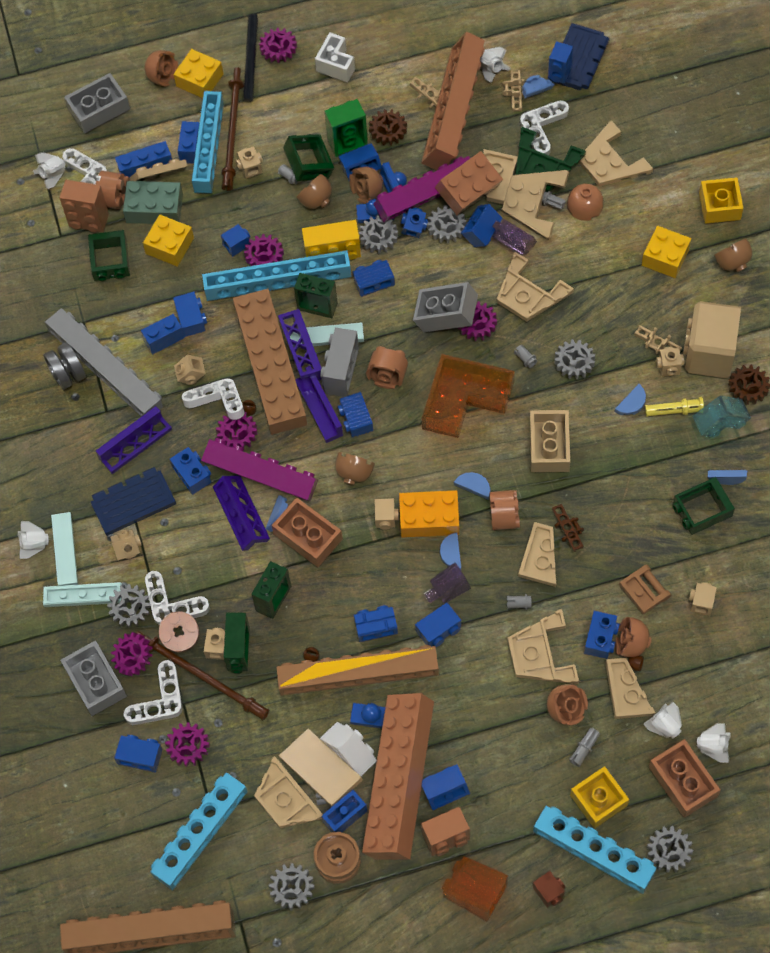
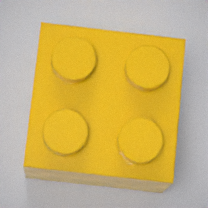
M191 49L174 73L176 87L203 98L204 91H212L223 76L221 61Z
M737 177L701 181L699 195L705 224L741 220L743 203Z
M159 214L143 242L145 253L178 267L194 239L192 227Z
M657 225L643 254L642 266L676 279L689 252L691 238Z
M605 766L577 784L570 792L571 798L594 829L626 808L629 803V798Z

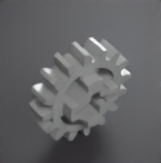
M444 206L443 210L437 207V212L432 211L431 216H428L427 229H429V235H433L434 240L439 238L440 243L446 240L447 244H449L451 239L456 242V237L462 238L461 232L466 226L464 214L457 216L451 208L447 209V206Z
M377 215L376 219L370 217V222L364 221V226H360L361 245L364 244L365 250L370 248L371 253L374 250H377L378 254H380L381 250L387 252V247L394 248L393 243H397V225H393L392 219L383 223L382 219Z
M572 339L571 344L565 341L564 347L558 346V352H555L554 364L557 365V371L562 370V376L568 374V379H571L572 375L576 379L579 378V375L586 377V372L591 373L592 367L595 365V354H592L593 348L587 349L588 343L581 345V340L575 343Z
M130 584L127 585V589H124L121 585V591L114 590L115 596H109V600L112 602L107 604L108 608L112 609L109 611V615H115L113 621L117 622L120 620V626H123L124 623H127L128 628L131 627V623L138 626V620L144 622L143 615L150 614L146 610V608L151 607L150 603H146L149 597L144 596L145 590L139 591L137 585L134 589L131 588ZM128 594H135L137 596L131 597ZM120 597H122L120 604H117ZM128 602L131 604V609L127 608ZM142 607L140 612L136 614L138 608ZM126 614L130 616V618H125L121 615Z
M664 826L662 827V833L656 830L654 833L655 837H650L649 841L653 844L647 845V849L652 850L648 853V857H654L652 862L659 864L658 870L666 867V873H669L670 868L678 872V866L684 869L686 866L685 862H690L691 858L688 855L693 854V850L689 849L692 846V841H686L689 835L685 834L682 836V829L675 832L674 826H671L670 831H667ZM679 841L683 845L684 851L680 848ZM674 843L673 850L666 856L667 848ZM656 847L661 852V858L657 854ZM673 859L677 860L675 862H668L669 860Z
M291 863L290 868H287L284 864L283 871L276 869L277 876H271V880L274 883L269 884V888L273 890L270 892L271 897H276L274 902L276 904L281 902L283 909L286 905H289L290 910H293L294 905H297L300 909V903L302 902L308 904L306 898H312L313 894L310 890L315 889L313 884H309L314 881L312 876L307 877L309 871L306 869L302 872V865H299L296 869L293 863ZM281 881L283 885L280 892H278V885ZM305 881L306 886L305 891L303 893L301 890V886L304 884L303 882ZM288 885H295L296 888L294 890L292 888L289 889ZM295 897L296 899L289 900L288 898Z

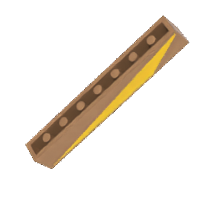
M423 645L417 649L407 647L400 649V651L384 650L378 654L362 653L360 656L354 657L344 655L338 659L323 658L316 662L305 660L300 664L283 663L281 666H276L280 696L439 675L436 647H431L430 645Z

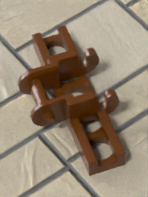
M562 504L552 507V512L558 521L555 524V528L557 529L561 526L566 535L562 538V541L565 542L567 539L573 552L580 548L583 549L584 546L578 534H582L584 528H580L577 522L579 518L573 517L570 520ZM560 508L562 513L557 514L555 510ZM564 516L565 520L561 521L560 517ZM565 525H567V526L570 525V526H571V529H570V530H565V529H564V526H565ZM574 541H577L578 547L573 545Z

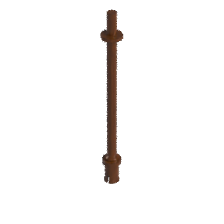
M239 67L234 68L233 80H230L228 83L232 89L226 167L221 172L223 176L221 188L225 190L227 186L226 191L233 189V177L236 174L235 169H233L238 98L239 89L244 87V83L240 80L241 68Z
M139 631L136 633L145 636L144 638L150 641L148 645L152 646V649L149 653H152L154 650L240 703L244 708L243 711L254 714L262 721L268 716L270 710L257 703L256 699L253 697L245 698L159 644L158 637L150 639Z

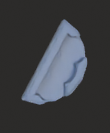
M539 75L531 76L524 83L522 93L524 98L552 89L554 84L549 79L546 80Z
M638 384L615 408V412L620 415H635L641 411L646 399L644 388Z
M709 470L708 478L710 480L716 477L722 485H734L746 480L747 471Z
M473 472L464 473L454 481L455 486L489 500L490 486L482 475Z
M278 495L265 528L270 532L273 531L272 524L288 508V504L285 503L287 498L282 495Z
M456 532L443 540L440 546V556L442 562L452 567L451 569L461 571L458 534Z

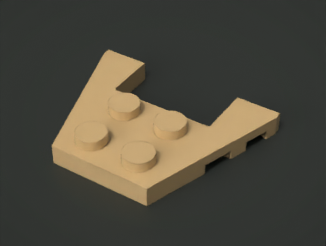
M610 121L586 148V155L579 162L599 187L620 182L624 178H636L640 174L646 173L647 175L653 172V168L644 157L628 166L609 145V142L621 136V131L613 121Z
M569 171L512 175L502 207L503 212L550 240L554 223L537 219L546 185L565 188Z
M515 252L497 297L498 304L527 322L573 293L574 288L561 280L548 293L519 275L529 264V260Z
M562 609L508 637V645L516 677L579 684L575 664L554 668L546 634L548 631L566 628Z

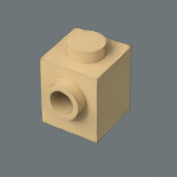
M394 498L375 499L376 528L388 530L395 527V520H399L398 509H395Z
M705 582L697 583L696 589H691L689 600L693 601L691 612L710 616L717 587Z
M207 629L204 646L206 658L224 660V629Z

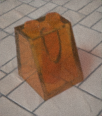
M464 856L461 861L458 860L452 869L454 872L452 878H447L442 886L444 890L443 897L487 922L508 886V875Z

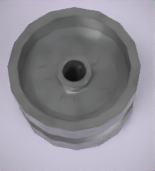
M67 342L58 346V353L61 358L53 350L43 354L50 373L62 390L72 386L69 373L77 382L86 378L82 365Z

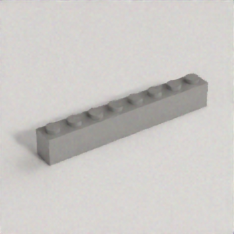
M61 308L45 321L48 331L62 344L67 342L77 358L141 417L155 406L159 410L163 408L160 394L156 391L152 392L145 380L142 379L140 381L133 369H127L122 359L118 356L115 358L109 347L106 345L102 346L99 339L94 334L90 335L87 332V328L81 322L78 324L75 321V317L69 311L66 313Z

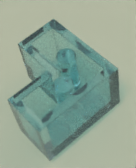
M726 396L717 397L692 416L701 436L711 438L718 436L721 433L720 431L726 427L742 428L751 419L742 399Z

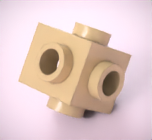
M254 147L244 148L237 152L238 159L236 164L239 170L242 169L245 178L262 173L261 163L263 160L260 152L256 153Z
M666 347L660 350L659 357H656L657 368H660L661 377L680 375L681 367L684 365V356L680 354L679 348Z
M186 355L174 365L177 381L187 385L195 384L206 374L203 360L200 357Z
M121 530L117 535L110 537L117 560L131 559L140 553L138 546H141V541L138 535L134 536L133 530Z

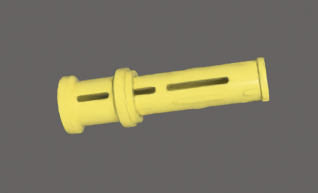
M702 397L693 400L684 398L681 402L645 405L646 417L676 413L688 415V413L695 412L704 414Z

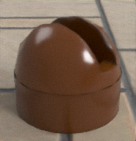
M252 400L243 401L242 405L247 416L254 415L256 413L255 403Z
M314 647L306 648L303 653L304 660H311L312 662L319 660V651Z
M644 656L630 657L628 659L632 670L641 671Z

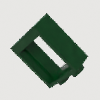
M321 135L288 136L283 149L296 181L314 180L320 174L329 179L334 166ZM312 149L318 163L302 164L297 150Z
M124 230L89 234L91 273L94 281H105L113 278L122 279L130 276L127 238ZM121 246L123 264L97 267L96 249Z
M299 273L294 287L297 309L332 319L338 304L335 281Z
M716 477L675 495L672 504L675 513L679 514L682 518L683 527L685 530H689L691 535L733 517L735 510ZM710 492L721 512L694 524L683 503Z
M272 561L269 562L251 594L256 612L274 619L292 587L287 568Z
M226 613L224 661L227 670L234 674L248 671L250 625L246 613Z

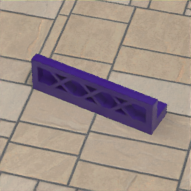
M297 309L278 315L300 378L303 379L316 375L318 380H322L323 378L320 377L322 368L300 310ZM293 317V326L285 324L284 320ZM293 332L299 334L298 342L290 339ZM299 347L305 350L304 357L296 354ZM304 362L310 364L312 370L303 372L302 366Z
M311 366L305 367V370L309 371L312 370ZM316 375L295 379L298 390L325 442L328 443L342 437V425Z
M155 406L97 449V456L113 474L170 432L172 427L165 421L161 411ZM159 422L165 427L160 432L153 431L154 426ZM141 435H149V440L145 443L138 442ZM134 446L132 453L123 454L125 447ZM112 457H119V462L113 467L107 462Z
M222 476L213 486V489L242 551L249 550L255 543L268 542L270 540L268 533L241 476ZM232 482H236L239 489L234 487ZM239 497L245 501L246 505L240 501ZM246 513H248L249 515H251L252 518H253V520H251L250 518H248V516H247ZM254 529L257 530L261 536H257Z

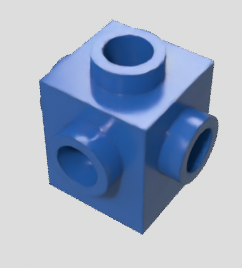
M409 208L407 213H403L401 224L404 225L401 234L419 238L422 230H425L427 226L426 213L422 212L419 208Z

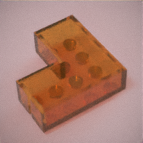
M441 354L422 416V429L459 438L468 405L505 414L509 396L514 385L515 371Z

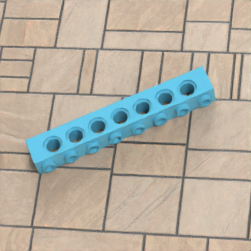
M346 250L202 274L206 299L210 301L245 295L264 289L271 291L295 287L299 273L328 280L351 277L348 251Z

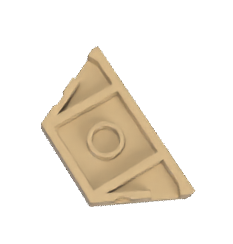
M273 757L271 765L254 795L256 800L280 829L322 819L321 816L323 814L278 759Z

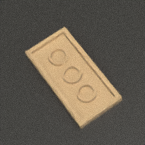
M309 729L279 755L280 759L331 807L363 781L358 773Z

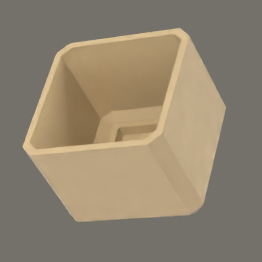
M702 301L695 304L693 316L688 319L683 354L686 355L685 369L688 373L730 378L736 351L741 307Z

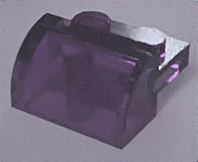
M505 219L501 223L496 220L492 226L495 229L492 238L522 256L529 253L537 242L533 236Z

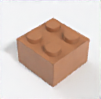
M460 807L421 823L422 835L432 856L436 854L437 856H442L449 852L448 849L454 846L456 848L462 847L470 840V828Z

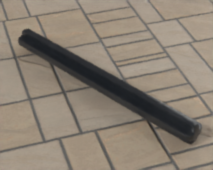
M255 13L248 15L243 93L245 102H252L254 93L258 15Z

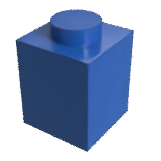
M239 224L221 234L222 245L232 257L245 250V245H250L249 238L251 237L249 232L245 228L242 229Z

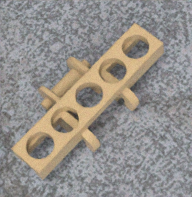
M511 70V81L502 82V86L505 87L502 94L512 97V111H522L521 98L524 95L523 93L521 94V85L525 83V80L521 79L520 70L518 72ZM519 104V108H515L514 105Z
M415 76L409 86L419 93L417 98L419 99L423 94L432 101L429 108L433 105L436 106L440 90L432 87V83L426 85ZM428 92H432L433 97H429Z
M640 325L634 334L636 337L646 341V349L650 347L656 350V354L666 348L667 344L670 347L679 348L680 352L682 350V347L669 341L671 335H668L665 340L655 335L657 328H654V331H650ZM639 331H644L645 335L639 333ZM655 340H660V345L655 344Z

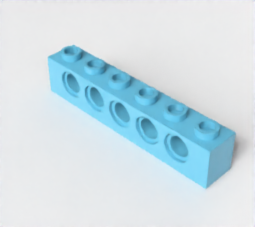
M204 91L192 176L194 193H212L224 107L222 92Z
M227 772L223 777L220 776L216 780L215 788L212 792H208L203 797L202 805L199 809L193 810L189 817V822L180 827L176 834V839L166 845L165 853L160 859L157 858L151 866L152 870L150 872L152 876L172 891L248 792L244 784ZM221 794H228L226 800H218ZM215 810L216 813L213 817H206L207 811ZM197 826L203 827V830H202L201 833H199V834H194V833H193V830H194L195 827H197ZM183 843H190L189 849L185 851L181 850L180 847ZM172 859L178 860L176 866H174V867H168V866H167V865H168V862H169L170 860H172Z
M545 806L534 825V833L644 894L655 874L657 867L653 866L654 863L652 861L635 856V852L625 847L623 849L617 846L613 839L601 837L591 827H583L577 819L573 817L567 818L556 807L552 806L550 808ZM560 823L564 826V829L557 831L553 826ZM573 834H580L583 839L581 841H574L571 836ZM598 844L601 850L594 852L590 849V845ZM615 854L619 857V861L611 862L608 856ZM635 865L638 871L631 873L627 870V866Z

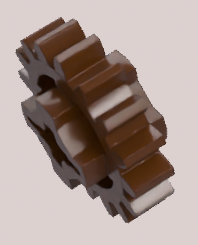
M384 109V113L381 114L378 111L377 116H372V121H369V133L372 139L376 138V143L382 141L385 146L386 142H389V145L392 146L393 141L398 144L399 138L404 139V134H407V121H405L404 116L400 117L399 111L394 114L393 109L390 112Z
M750 364L749 368H746L745 365H742L741 370L736 368L735 373H731L728 383L730 386L729 392H734L733 398L739 397L740 403L746 400V405L750 401L756 404L757 399L763 401L764 396L768 395L770 389V378L765 377L766 371L760 372L759 366L753 369L752 364Z

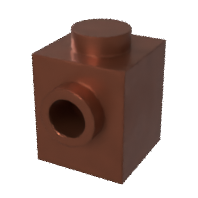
M548 871L533 882L532 888L546 907L550 905L554 907L563 901L565 885L559 877L555 878L551 871Z

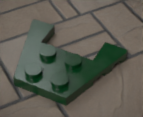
M521 127L516 175L562 170L570 172L585 157L586 151L571 145L564 161L531 149L537 132ZM547 184L545 192L548 193L555 186Z

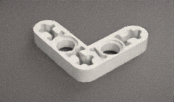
M557 101L522 114L520 118L521 127L540 134L538 138H535L531 146L533 150L547 155L550 154L551 146L541 126L567 117L569 106L565 101ZM547 113L549 117L541 118L540 114ZM540 142H541L542 148L545 149L544 151H543L542 149H539V147H540L539 143H540Z
M67 149L63 153L65 164L85 176L81 182L95 184L101 178L96 173H100L102 170L107 171L104 165L75 149ZM83 163L90 164L86 169L81 168Z
M232 379L216 381L188 390L182 394L183 404L187 408H194L222 399L230 419L237 420L244 416V408Z
M151 571L146 575L145 583L153 618L158 625L162 621L160 613L164 612L166 617L170 614V610L176 612L179 607H185L187 609L186 613L193 618L204 616L209 612V602L202 596L169 604L162 575L157 571ZM156 577L157 579L156 583L158 589H154L153 583L151 582L152 578ZM157 594L164 596L163 600L159 603L153 601L154 596ZM198 603L204 605L202 610H199ZM189 605H192V609H193V612H192V613H191V610H190Z
M162 661L158 666L162 699L128 706L124 711V717L128 724L149 723L175 718L181 714L182 701L178 675L172 661ZM169 666V668L172 669L169 670L171 679H167L166 673L164 671L165 667ZM169 684L176 686L173 693H166L165 687ZM174 703L175 706H178L175 708V711L171 712V709H166L170 708L171 704ZM161 705H163L164 708H165V709H164L165 714H163V710H162V708H161ZM157 707L159 709L158 714L150 716L148 714L149 708ZM141 709H144V714H145V716H146V717H144V718H143L142 714H140V713H142ZM132 711H135L137 714L135 719H132L130 716Z

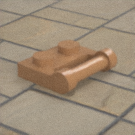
M644 565L619 583L620 587L643 615L660 603L668 600L672 595L654 577L648 565ZM644 576L659 595L655 596L640 577Z

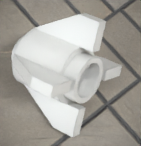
M502 47L486 49L480 58L481 69L485 79L489 82L493 81L495 76L493 72L497 73L501 69L510 70V67L503 64L502 58L507 50Z
M46 153L36 154L38 164L41 163V165L38 166V169L33 170L34 174H40L43 179L47 178L44 180L47 189L54 187L65 171L66 165L64 160L58 156Z
M21 521V531H18L20 559H28L43 550L45 545H48L49 539L48 534H45L44 530L29 521Z
M674 702L668 706L664 704L653 717L644 722L645 727L649 731L666 738H675L681 733L680 728L682 726L679 708Z
M715 724L702 732L701 737L697 738V747L701 749L702 753L718 762L729 763V754L724 751H728V741L731 733L726 732L725 724Z

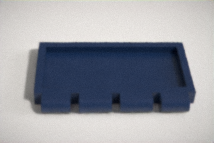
M571 23L563 43L573 46L572 68L565 84L550 81L580 91L582 88L589 89L598 68V63H600L604 50L610 40L609 37L604 36V32Z
M155 467L142 472L144 476L142 479L137 474L125 480L126 486H123L122 482L107 488L109 491L107 495L104 490L92 495L94 501H91V505L106 536L176 505V501L161 470L156 471Z

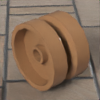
M331 832L323 836L316 844L314 849L315 865L320 876L326 881L334 884L345 883L352 880L358 873L361 865L360 852L356 841L351 836L342 832Z

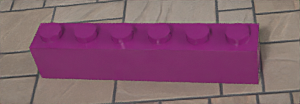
M461 156L450 165L447 163L443 164L435 172L432 170L426 172L420 179H417V177L411 179L405 186L401 184L394 187L390 193L383 192L379 194L374 202V206L383 223L406 213L409 208H417L440 197L441 195L435 186L442 178L468 161L470 156L465 158Z
M215 438V441L209 439L201 461L311 501L318 480L314 478L315 474L304 471L302 474L297 472V468L286 464L283 467L278 465V460L272 458L264 460L259 453L251 451L248 454L243 452L244 448L233 444V447L225 445L226 441Z

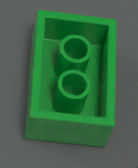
M358 99L347 101L344 104L330 107L324 111L327 139L335 158L368 144L366 115Z

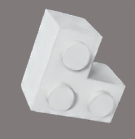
M329 32L315 58L316 72L348 82L355 70L354 56L345 54L346 40L344 37Z
M336 722L320 738L360 776L377 761L373 756L374 750L368 744L363 743L362 740L364 738L356 729L353 731L347 724L344 726Z

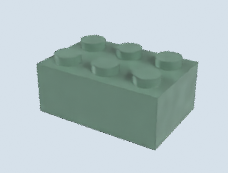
M127 181L123 208L126 223L154 224L159 214L180 222L183 199L181 183Z

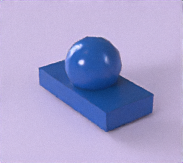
M389 162L383 163L380 175L383 178V183L388 193L392 192V189L402 184V186H405L407 184V177L404 173H393Z
M371 199L367 204L356 205L358 223L370 222V217L376 219L379 214L374 206V202L377 199Z
M353 703L350 724L382 728L386 707H380L373 703L367 705Z

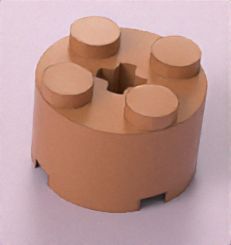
M102 170L98 174V176H101L100 181H96L95 184L101 186L107 208L120 209L122 204L124 205L126 184L129 181V177L122 173Z
M378 346L372 353L366 372L367 378L369 380L373 379L375 381L374 384L382 388L394 389L396 385L400 387L408 367L405 353L401 350L395 351Z
M517 490L489 492L493 531L520 528Z
M172 612L160 623L159 638L163 645L173 652H186L192 649L199 640V626L195 619L185 612ZM182 627L184 635L176 637L175 629L179 630Z

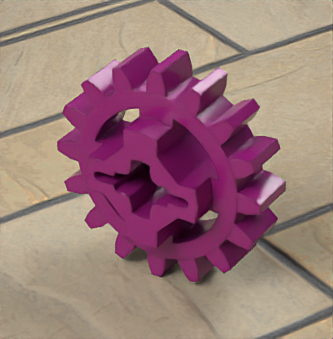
M279 27L276 28V31L270 29L269 34L265 32L264 37L260 38L261 43H259L261 55H264L266 60L270 58L271 62L277 60V63H280V60L283 59L286 62L287 57L292 58V53L296 54V38L292 36L291 31L286 33L285 28L282 31L279 30Z
M262 234L261 238L256 235L254 241L249 240L250 245H245L246 251H244L246 263H249L250 266L283 261L282 255H284V250L282 249V243H278L277 237L272 240V235H269L268 238H265L264 234Z
M478 301L472 326L458 327V329H461L462 335L467 334V339L473 336L475 341H477L478 337L484 340V335L490 337L491 331L495 332L497 314L493 313L492 307L487 308V303L481 306L480 301Z
M244 412L243 417L237 420H232L224 415V421H218L219 427L216 428L217 438L226 441L225 445L233 447L234 444L245 450V445L251 447L250 441H256L255 435L258 434L256 422H253L252 416L247 418L246 412Z
M131 632L130 635L125 633L124 639L118 638L119 644L113 645L116 650L111 652V654L115 655V658L111 661L116 663L114 668L119 670V673L133 676V674L140 675V670H146L145 664L150 665L148 658L153 657L149 653L152 646L148 645L150 641L145 639V636Z
M187 722L186 727H183L180 723L178 730L173 727V735L167 734L170 741L165 742L166 747H169L166 749L168 755L171 754L170 759L172 761L176 760L179 766L184 762L185 767H188L189 762H192L195 766V760L197 759L202 762V754L208 755L205 748L210 747L209 742H206L209 738L207 734H204V729L198 730V724L196 723L191 727L189 722ZM176 739H177V740H178V745L175 746V747H176V749H175V748H174V745H175V741H176ZM199 740H200V741H201V744H200V748H199V750H198V749H197V744L199 743ZM186 742H187L188 744L191 743V745H190L189 747H188L187 745L184 746V744H185Z

